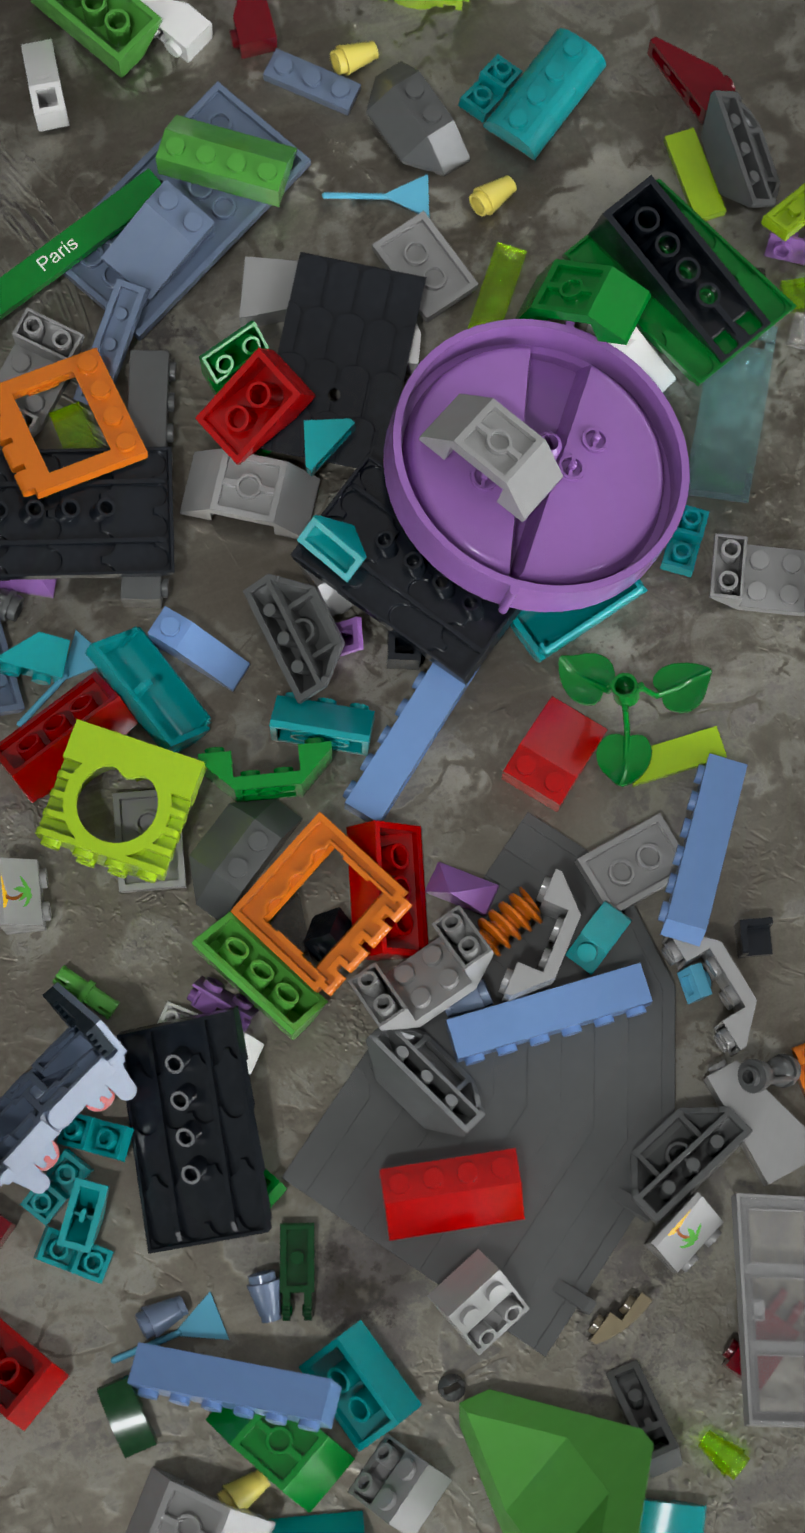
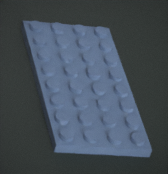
M219 82L183 116L295 147ZM161 139L94 208L149 168L161 183L167 179L214 220L215 223L209 235L150 301L146 299L133 335L139 341L155 327L272 206L158 174L155 157ZM298 148L285 191L311 166V159ZM121 232L63 274L104 311L106 310L116 279H124L102 261L101 257Z

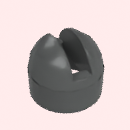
M446 1374L438 1383L439 1395L446 1401H458L465 1393V1382L457 1374ZM459 1382L461 1388L445 1395L443 1388Z

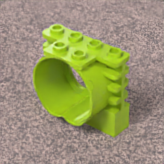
M77 719L63 754L64 762L57 773L54 788L51 789L49 801L42 813L43 817L35 831L36 836L41 839L40 844L57 851L60 850L61 846L70 849L72 855L77 857V863L91 868H95V865L99 864L107 867L109 874L126 879L128 874L150 883H155L156 879L165 881L166 872L170 862H172L173 853L177 843H179L180 834L184 824H186L190 807H193L206 772L205 763ZM109 770H118L128 780L135 779L136 782L149 780L157 792L158 808L152 824L139 837L127 842L111 843L94 837L84 828L78 816L77 799L82 790L91 780Z

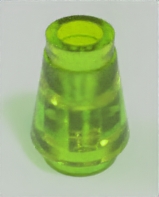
M711 1430L707 1432L698 1444V1447L703 1450V1453L724 1478L729 1476L733 1481L751 1459L745 1454V1449L715 1434Z

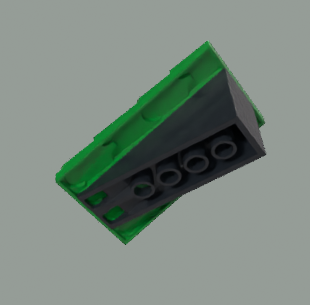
M652 175L603 212L590 232L562 255L565 260L613 266L649 290L651 298L636 327L661 354H664L697 386H700L797 307L661 179L655 180Z

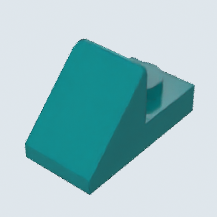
M605 900L582 929L580 935L565 956L592 975L633 920Z

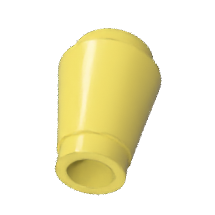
M374 41L337 45L336 49L330 52V60L335 73L338 75L344 74L345 76L352 74L379 57Z
M506 175L503 178L474 188L473 193L469 196L471 207L481 217L485 215L491 216L517 191L516 184L510 176Z
M257 1469L223 1485V1490L217 1493V1497L221 1502L231 1507L248 1509L271 1485L268 1479Z

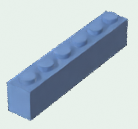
M433 662L427 673L423 671L419 673L412 685V688L415 689L410 700L404 698L395 712L398 719L393 727L387 725L377 741L381 746L376 754L369 753L362 763L360 770L364 771L358 782L352 780L343 794V797L346 799V810L366 822L373 820L384 821L477 671H475L467 685Z
M709 753L705 765H698L693 783L699 784L697 792H691L686 810L692 811L690 819L684 818L679 837L685 838L683 846H677L672 862L673 865L678 866L676 874L670 873L665 889L666 893H670L669 902H662L658 915V921L663 922L660 935L700 946L707 930L747 764Z
M637 963L446 1020L445 1026L456 1062L465 1061L466 1066L484 1061L485 1054L497 1051L498 1056H503L517 1051L516 1045L529 1042L532 1047L549 1042V1036L562 1032V1036L567 1037L582 1032L581 1026L594 1023L595 1028L614 1022L613 1017L626 1013L627 1018L639 1016L646 1013L645 1007L650 1006L653 1000L641 963Z
M138 1342L127 1382L138 1390L137 1395L143 1398L157 1400L158 1395L170 1397V1402L182 1406H189L190 1401L201 1403V1408L221 1413L222 1408L233 1409V1414L239 1417L253 1419L254 1414L266 1416V1421L277 1425H286L287 1420L298 1422L299 1428L313 1432H319L320 1427L332 1429L342 1388L329 1378Z

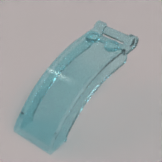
M777 326L771 327L757 339L759 341H766L765 349L745 348L703 382L696 429L689 458L690 481L688 496L749 504L766 410L778 332Z

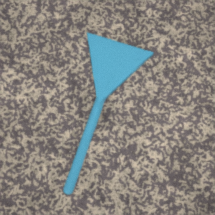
M428 174L387 193L324 192L322 194L324 199L390 200L417 214L424 211L429 217Z
M75 630L66 660L63 677L54 682L17 722L18 727L25 724L65 680L97 668L85 654L91 643L77 630Z
M209 1292L177 1330L146 1344L158 1346L179 1336L229 1340L211 1292ZM137 1347L112 1357L111 1362L115 1364L134 1356Z

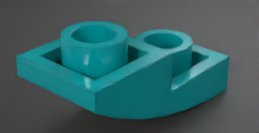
M497 54L480 71L478 80L460 97L458 106L483 123L502 102L523 71Z
M685 505L679 525L666 545L660 569L691 578L710 511Z
M78 1114L68 1126L62 1128L57 1144L125 1162L134 1129Z
M69 1148L64 1149L57 1163L46 1173L50 1180L48 1190L41 1194L30 1191L20 1205L47 1226L69 1201L75 1178L78 1177L86 1180L94 1169Z
M46 1226L33 1258L102 1284L114 1251L94 1244L91 1254L59 1246L57 1241L60 1231Z
M645 1497L639 1533H704L707 1505L674 1499L668 1502Z

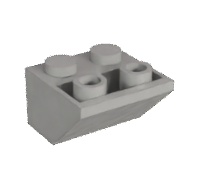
M479 1249L427 1295L440 1313L479 1356L530 1309L501 1270Z
M387 1433L348 1493L400 1532L417 1533L452 1479Z

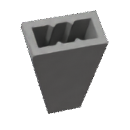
M245 256L239 313L240 328L252 320L256 322L257 326L285 321L298 261Z
M724 1059L708 1068L710 1075L704 1078L703 1081L718 1107L729 1106L753 1130L740 1146L763 1186H767L805 1165V1126L766 1089L754 1094L746 1092L738 1080V1069L741 1064L736 1060L728 1065Z

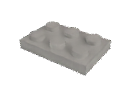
M424 211L372 244L373 252L386 269L427 277L419 314L426 323L478 289V282Z
M156 790L112 793L116 843L127 842L139 837L150 827L156 816L158 808ZM181 832L180 834L181 837L173 853L172 862H170L166 872L165 881L156 879L155 883H150L127 874L126 879L118 877L119 892L131 893L187 888L183 833Z
M661 813L581 856L575 861V864L600 905L606 900L622 912L666 887L670 873L676 874L678 866L673 865L672 862L676 848L680 844Z

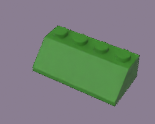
M30 0L31 3L121 78L143 58L162 22V18L141 0Z
M176 115L164 130L155 158L158 174L279 207L295 160L297 148Z
M228 912L192 942L194 950L208 964L217 970L292 1041L311 1025L328 1003L320 993L311 989L231 912Z

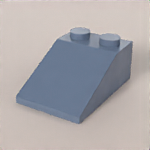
M165 179L102 255L101 260L125 281L147 288L149 290L147 300L150 301L209 235L215 221Z

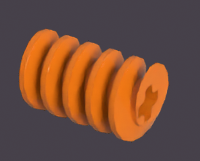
M519 887L521 897L515 893L509 895L511 905L504 901L498 903L500 913L493 909L488 911L490 922L482 917L477 920L478 931L497 957L501 956L499 944L508 949L512 947L508 937L513 936L519 941L522 939L519 931L521 927L528 932L533 931L529 922L531 919L539 924L543 923L538 906L522 887Z

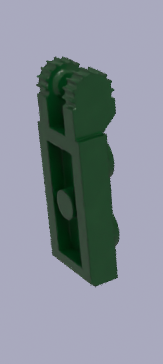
M280 1223V1293H282L283 1321L291 1320V1293H304L302 1315L304 1316V1321H312L314 1223Z

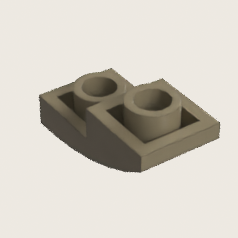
M642 1292L638 1293L636 1297L630 1294L618 1310L623 1314L620 1319L611 1312H607L604 1317L600 1314L597 1315L587 1330L592 1334L587 1341L596 1345L619 1334L637 1320L653 1300Z

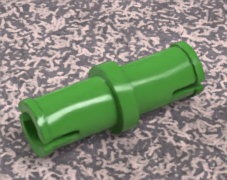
M66 965L62 966L55 976L56 978L52 981L53 984L57 982L61 984L81 1003H85L103 1015L107 1020L110 1019L117 1009L116 1007L120 1004L118 1000L116 1001L95 987L96 982L93 980L88 982L67 968Z

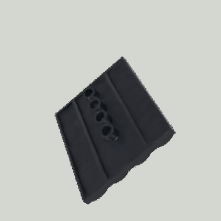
M300 252L278 355L311 389L316 397L294 421L259 449L305 458L304 420L350 418L355 422L356 430L326 462L357 468L365 456L370 454L384 465L386 432L392 413L402 393L427 277ZM336 388L340 391V399L335 400L331 397V389Z
M171 446L146 447L148 458L41 499H38L36 494L29 497L22 495L14 478L16 473H12L2 450H0V581L56 578L161 577L174 574ZM39 449V452L50 473L111 449Z
M367 454L320 515L355 526L367 556L350 581L346 582L300 543L293 550L291 556L305 570L336 590L339 595L383 624L390 632L421 652L424 657L467 685L475 671L478 670L521 610L510 607L507 613L501 614L498 611L499 604L485 600L463 589L433 567L408 538L398 521L387 491L384 465L370 454Z
M238 1006L121 1031L117 1035V1039L127 1050L124 1054L125 1062L123 1065L137 1087L136 1095L131 1100L126 1101L129 1125L130 1128L134 1129L132 1145L148 1254L268 1233L272 1228V1212L264 1177L265 1165L254 1114L255 1101L247 1066L248 1054Z

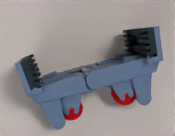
M58 982L42 996L61 1019L65 1021L68 1028L31 1065L32 1069L21 1075L0 1098V1186L2 1184L10 1185L12 1182H15L37 1194L44 1193L50 1186L49 1178L42 1171L49 1170L58 1161L60 1155L59 1147L53 1140L60 1134L59 1132L62 1128L68 1126L85 1106L91 1111L101 1112L112 1104L115 1094L120 1099L128 1101L134 1098L137 1092L135 1083L131 1080L123 1065L125 1062L124 1054L127 1050L97 1015Z

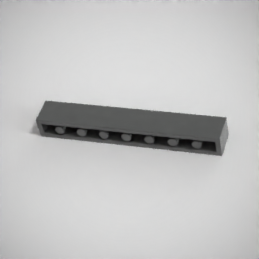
M130 350L128 413L145 447H168V442L174 443V423H169V412H175V392H170V381H176V362H171L169 351ZM172 454V473H173V454ZM163 576L121 577V601L123 607L162 608L163 598L169 597V578H163Z

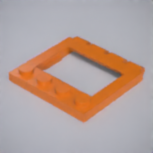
M97 347L0 383V446L3 447L2 452L12 473H16L14 478L24 497L36 494L37 498L41 499L148 458V451ZM76 377L111 450L49 473L15 399L26 395L38 394L59 386L61 382Z
M319 812L230 912L311 989L317 993L323 990L329 996H332L347 979L339 971L340 968L343 966L352 974L369 955V952L361 945L366 941L372 948H375L392 929L384 919L389 916L397 923L413 905L404 898L409 893L331 820ZM336 849L344 856L342 858L366 881L370 880L382 893L315 967L302 955L303 952L268 922L328 855Z

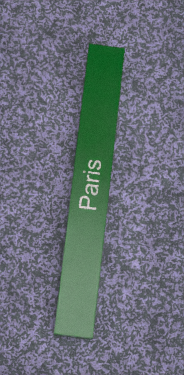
M149 168L1 276L0 320L121 232L162 184Z

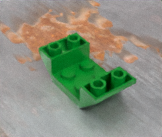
M555 259L537 276L515 319L548 321L551 318L591 324L597 341L627 345L651 298V293L613 266Z
M254 320L199 356L202 374L214 395L222 389L258 348H269ZM258 449L254 452V455L265 457L272 451Z
M321 737L308 738L304 740L305 744H298L299 771H294L293 767L275 768L274 773L260 774L259 770H246L240 772V776L235 777L231 751H225L223 747H211L205 749V753L197 754L198 760L205 763L206 772L204 776L237 803L303 797L333 762L331 741L324 742V738Z
M222 1408L221 1413L211 1412L205 1420L275 1486L309 1513L355 1460L348 1451L320 1428L319 1432L308 1431L299 1428L298 1422L288 1420L286 1425H277L266 1421V1416L254 1414L253 1419H247L234 1415L233 1409Z

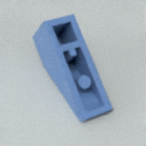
M164 606L148 631V637L155 646L234 692L250 667V663L195 623Z

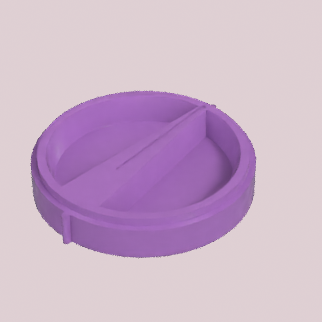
M536 319L493 321L474 326L445 340L419 363L409 377L392 413L386 432L384 444L386 487L398 521L408 538L433 567L463 589L485 600L499 604L498 611L501 614L507 613L510 607L535 612H564L596 605L615 597L640 579L656 561L676 531L688 498L690 470L686 441L680 423L665 395L652 378L626 354L608 342L597 341L596 336L574 328L575 322L566 321L565 324ZM459 393L494 398L547 441L563 477L524 522H521L497 502L503 489L453 450L444 460L419 440L420 435Z

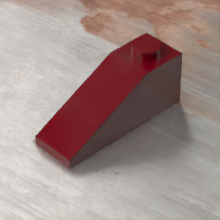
M237 0L233 14L234 29L229 30L233 49L239 48L241 59L271 53L276 48L278 49L277 35L267 0Z
M656 36L650 39L647 55L701 125H703L711 93L715 90L735 91L733 81L729 76L723 75L718 67Z

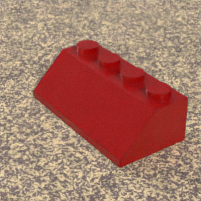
M96 671L0 742V764L31 803L45 797L54 788L57 773L64 762L63 754L77 719L123 735H127L138 724L120 696Z
M377 820L346 827L347 836L409 892L404 898L413 905L397 923L389 916L384 919L392 929L375 948H372L366 941L361 945L369 952V955L364 960L408 959L428 945L421 826ZM349 865L353 926L381 895L382 891L370 880L366 881Z
M516 1148L379 1169L389 1241L525 1219Z

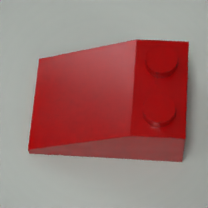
M258 348L195 419L237 465H240L294 421L316 395L275 350Z
M551 696L503 770L501 779L555 812H558L608 729Z
M0 1318V1413L25 1431L69 1375Z

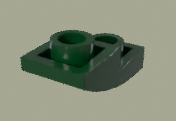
M129 1374L97 1388L101 1404L125 1458L157 1445V1437L144 1413L143 1402L140 1396L137 1395L136 1388L127 1383Z

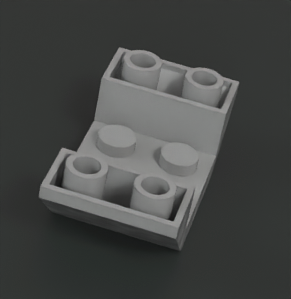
M27 307L12 333L15 344L0 369V383L80 354L84 334ZM71 379L38 394L26 395L15 399L33 438L43 430Z
M459 393L419 437L422 443L444 460L454 450L502 488L503 491L497 502L521 522L526 520L563 477L547 441L494 398Z
M222 448L194 452L180 514L211 521L213 514L273 526L276 535L298 539L312 518L320 478L314 475L310 476L307 471L287 461L252 454L240 465H237Z
M715 533L709 598L737 610L805 616V550L748 545L747 536Z
M555 869L552 878L545 876L536 901L542 903L539 909L540 913L557 919L548 940L554 943L552 950L545 948L537 969L517 962L514 970L507 968L498 990L499 993L504 994L501 1003L551 988L581 917L563 872Z
M460 905L432 923V926L439 935L436 940L398 966L383 974L375 962L348 980V983L381 1031L421 1027L477 988L494 952Z
M665 937L662 941L664 947L661 949V952L670 966L675 964L677 969L681 970L702 958L704 961L702 963L703 969L709 974L711 982L715 980L721 989L719 997L728 1010H734V1014L722 1020L714 1027L717 1034L713 1035L720 1050L723 1053L728 1051L731 1057L747 1045L757 1003L756 997L721 941L703 937L700 946Z
M152 1467L126 1533H272L276 1522L246 1508L231 1507L184 1485L183 1479L157 1467Z

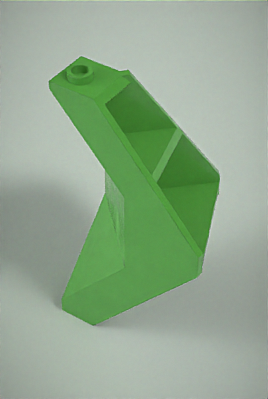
M491 1389L459 1403V1426L502 1533L640 1532L653 1452V1442L641 1428Z

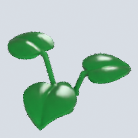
M585 653L561 655L559 657L560 680L565 692L574 702L585 706H592L601 700L604 692L606 694L613 693L615 702L622 707L624 736L621 734L606 736L599 743L596 752V759L601 771L616 786L620 787L630 785L641 778L648 769L652 759V749L649 740L643 735L630 736L629 707L638 702L640 692L655 699L662 698L663 705L671 712L687 713L696 709L701 704L712 676L711 668L696 663L670 664L662 667L654 675L653 685L658 691L655 692L645 687L643 682L638 683L636 678L629 673H621L615 676L613 664L605 656Z

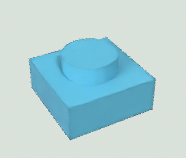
M701 962L690 965L677 973L688 1004L698 1002L712 995L711 979L709 974L703 969Z

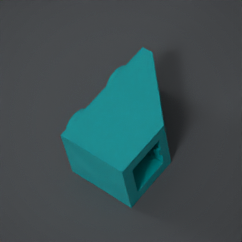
M38 632L0 655V673L11 677H19L22 674L32 677L31 681L34 683L51 685V682L54 683L63 677L70 640Z

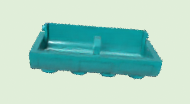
M563 28L557 29L495 111L488 117L483 127L535 160L605 69L606 61L603 55L592 44L575 33Z
M638 579L633 585L615 597L582 609L564 612L521 610L515 620L512 621L510 627L531 657L540 663L648 590L641 580Z
M135 626L132 629L89 645L85 653L86 656L97 667L111 688L120 696L135 716V719L142 725L157 746L178 753L192 746L211 730L208 726L211 724V716L141 627L137 628Z

